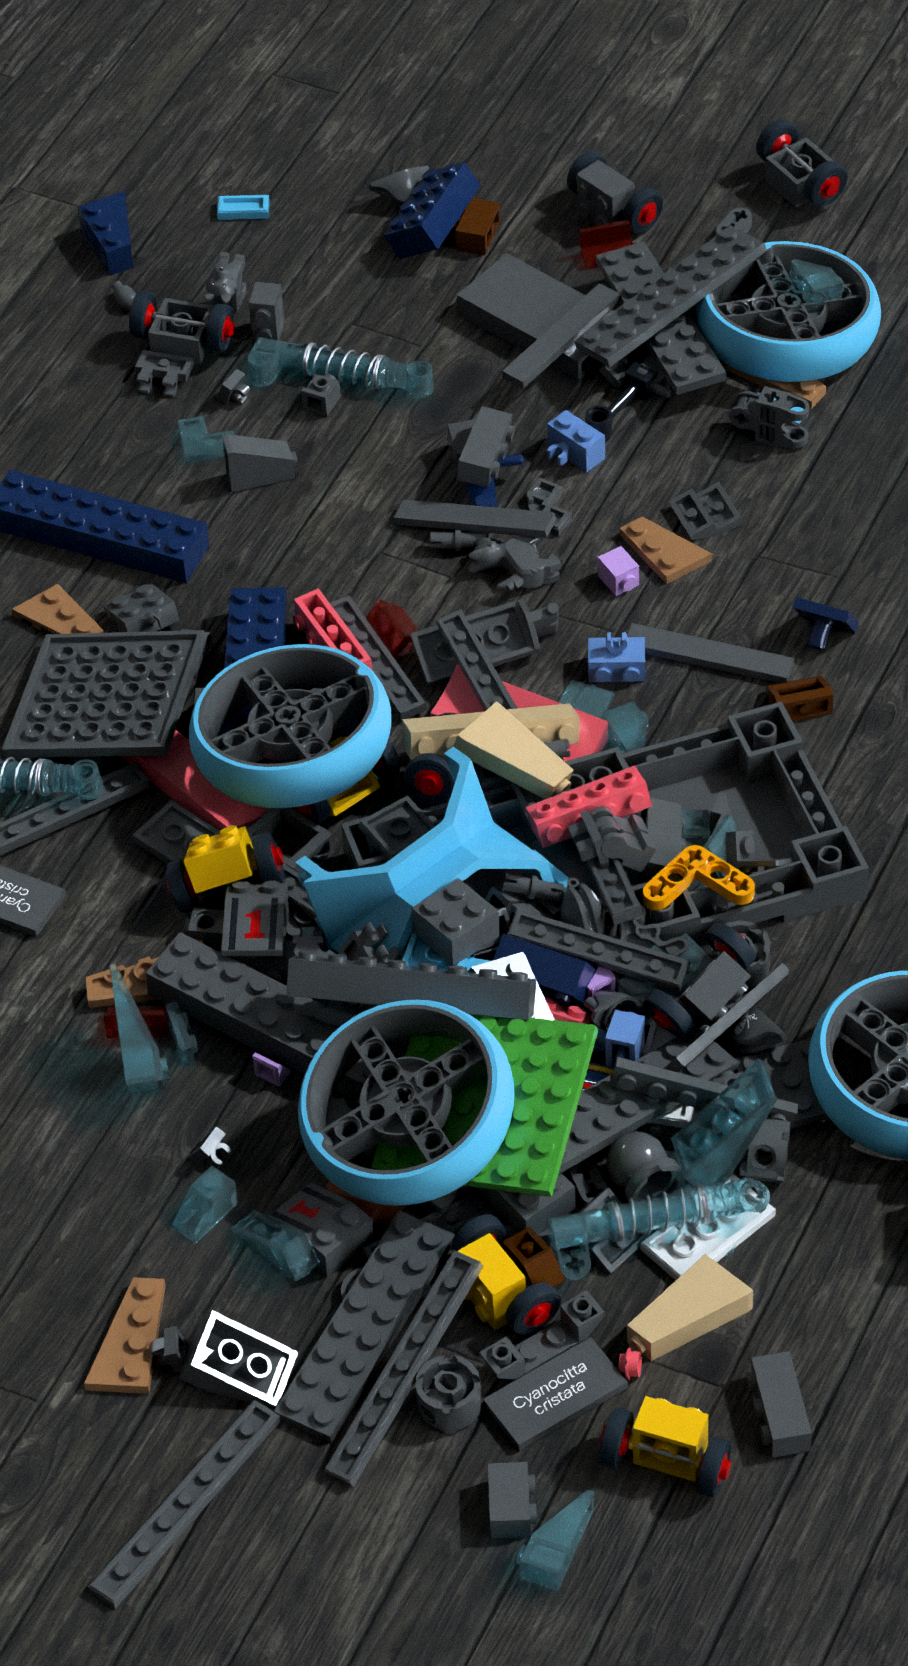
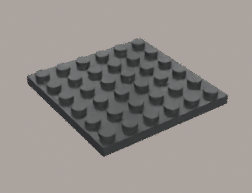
M205 631L46 634L2 747L4 757L167 755L207 640Z

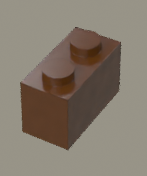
M476 198L471 199L460 216L459 224H455L452 237L456 239V250L481 255L487 254L501 222L499 202Z
M531 1227L503 1241L509 1257L524 1274L525 1282L528 1286L546 1282L555 1289L558 1284L566 1281L552 1249Z

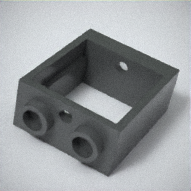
M269 808L255 824L246 828L252 844L253 837L267 832L272 834L282 824L307 839L309 842L293 857L289 859L283 855L284 864L298 873L299 870L295 862L303 856H306L320 866L334 853L333 834L293 808Z

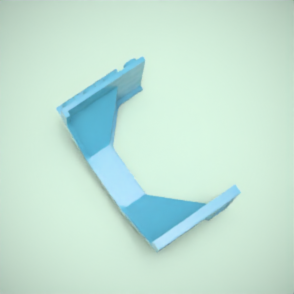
M455 747L450 748L444 753L455 782L444 819L391 860L379 866L337 872L323 870L306 856L295 862L300 873L298 879L308 894L306 899L316 913L315 921L325 935L323 938L324 943L332 952H338L354 930L362 931L367 923H372L375 930L380 924H383L388 932L385 940L372 946L374 952L380 945H384L388 952L393 946H396L401 955L413 929L412 907L459 878L464 881L480 869H519L529 877L533 875L538 876V880L555 882L546 859L493 822L471 759Z

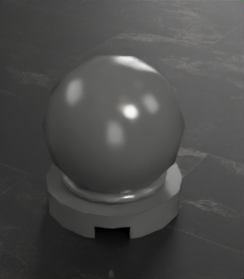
M638 1131L621 1135L609 1148L606 1166L610 1179L617 1187L625 1191V1198L629 1203L630 1198L633 1199L635 1211L642 1212L648 1209L647 1194L650 1197L652 1206V1204L659 1201V1197L663 1195V1192L667 1194L672 1193L681 1187L684 1181V1177L681 1175V1167L674 1159L668 1158L660 1141L652 1135Z

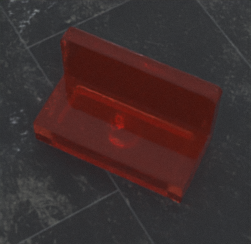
M629 220L585 228L579 231L580 254L586 269L598 267L596 255L633 245Z
M379 600L365 617L394 658H397L409 642L412 643L410 633L419 631L402 607L383 600Z
M168 1006L108 1007L107 1011L104 1012L107 1038H150L140 1020V1013L152 1038L167 1037Z

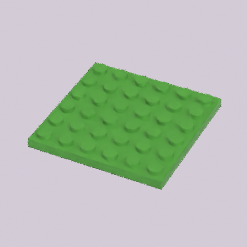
M469 1014L480 1021L493 1034L507 1056L514 1082V1106L509 1128L498 1151L482 1171L463 1186L552 1197L598 1029L593 1024L529 1017V1020ZM411 1036L405 1057H418L432 1062L460 1045L461 1042L441 1036ZM487 1076L452 1097L451 1113L442 1128L452 1146L467 1133L480 1113L487 1092ZM380 1141L371 1169L399 1170L417 1166L427 1161L416 1145L396 1147ZM435 1145V1146H433L431 1149H435V1148H437L439 1145Z

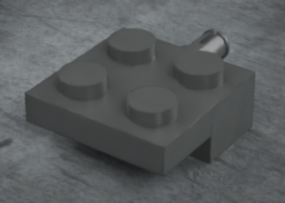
M153 584L142 585L136 591L128 595L117 596L110 603L103 605L105 614L117 624L119 632H154L180 621L174 600Z

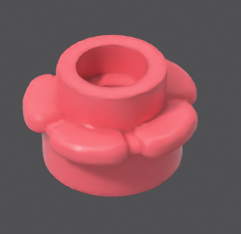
M628 1348L625 1354H620L619 1372L624 1373L627 1380H630V1377H640L642 1367L641 1352L632 1351V1348Z

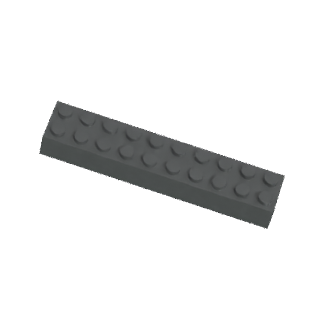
M181 932L178 933L146 972L147 993L149 996L304 1075L321 1045L340 1027L339 1025H328L322 1020L315 1019L319 1002L307 997L287 996L286 985L228 956H222V953ZM386 1043L395 1058L405 1057L406 1046L400 1043ZM361 1059L349 1069L335 1089V1091L354 1101L360 1098L362 1087L370 1075Z

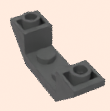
M586 1290L560 1305L561 1320L516 1346L507 1337H504L480 1351L479 1356L497 1378L517 1380L585 1341L604 1318L605 1311Z

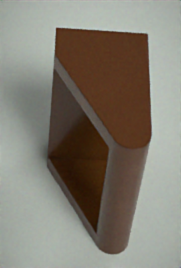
M822 676L766 686V694L770 704L782 701L792 721L833 714V692L831 686Z

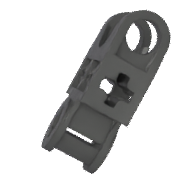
M764 386L760 395L751 391H743L738 395L737 405L729 412V420L738 428L755 431V441L789 449H798L807 444L809 435L807 429L795 422L802 421L809 416L810 407L805 399L789 392ZM801 407L804 410L801 412H796L791 410V408ZM790 435H799V436H802L803 438L798 439V440H794V439L790 438L789 436H790Z

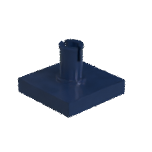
M798 597L795 599L793 606L795 611L802 618L815 622L807 644L808 646L825 650V644L831 627L856 633L859 622L849 611Z

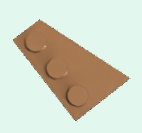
M640 517L620 527V536L666 584L712 562V553L644 517Z
M59 584L52 586L12 609L13 617L19 620L24 618L32 622L33 627L39 630L44 628L54 634L104 633V630Z

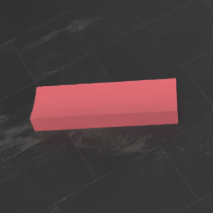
M459 664L456 665L443 694L430 712V717L443 713L485 712ZM502 681L517 708L561 704ZM573 708L580 716L579 743L569 744L570 748L567 751L570 750V757H563L564 762L601 752L608 742V721Z
M175 730L167 755L120 756L129 764L136 762L152 783L183 808L220 831L236 825L237 828L252 826L269 809L239 802L216 789L199 770L192 755L189 740L177 730Z

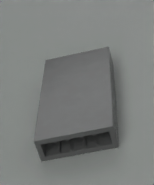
M506 253L485 272L478 275L473 282L459 291L456 298L457 313L525 351L586 295ZM612 309L609 310V311H608L600 320H598L593 326H595L597 323H599L601 320H603L607 315H610V314H611L612 312H614V311H613ZM574 342L550 366L579 381L600 362L578 350Z

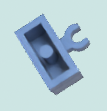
M563 411L547 423L548 458L551 459L555 455H559L557 457L559 466L570 461L587 473L605 459V435L569 411Z
M607 632L606 638H588L589 682L645 681V637H627L626 632H622V637L611 638V632Z
M615 1010L608 1031L597 1028L598 1034L593 1051L596 1052L605 1050L606 1066L613 1068L617 1057L636 1061L643 1056L645 1049V1016L637 1015L634 1012Z

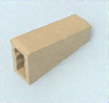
M497 701L457 735L454 747L469 757L471 761L543 799L566 792L572 784L570 778L574 770Z
M704 1254L627 1325V1343L633 1351H640L642 1355L653 1361L749 1312L753 1308V1289L708 1255Z

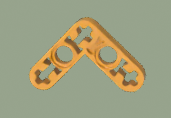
M699 845L685 848L643 887V903L648 909L655 911L666 908L696 880L737 905L750 903L755 895V883L749 876ZM715 871H721L726 876L721 879H715L710 874ZM671 874H680L684 877L678 882L668 879Z

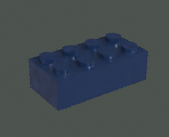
M465 162L455 165L450 163L444 168L437 170L432 168L422 175L423 179L411 191L412 195L400 207L401 211L389 223L390 227L385 232L384 237L399 259L437 250L481 186Z

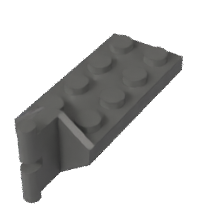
M520 599L468 615L466 618L495 667L540 653L541 648L538 637L547 634L554 635L558 632L559 606L556 603H550L547 607L530 612L524 600ZM437 625L410 633V638L427 686L430 687L449 681L458 663Z

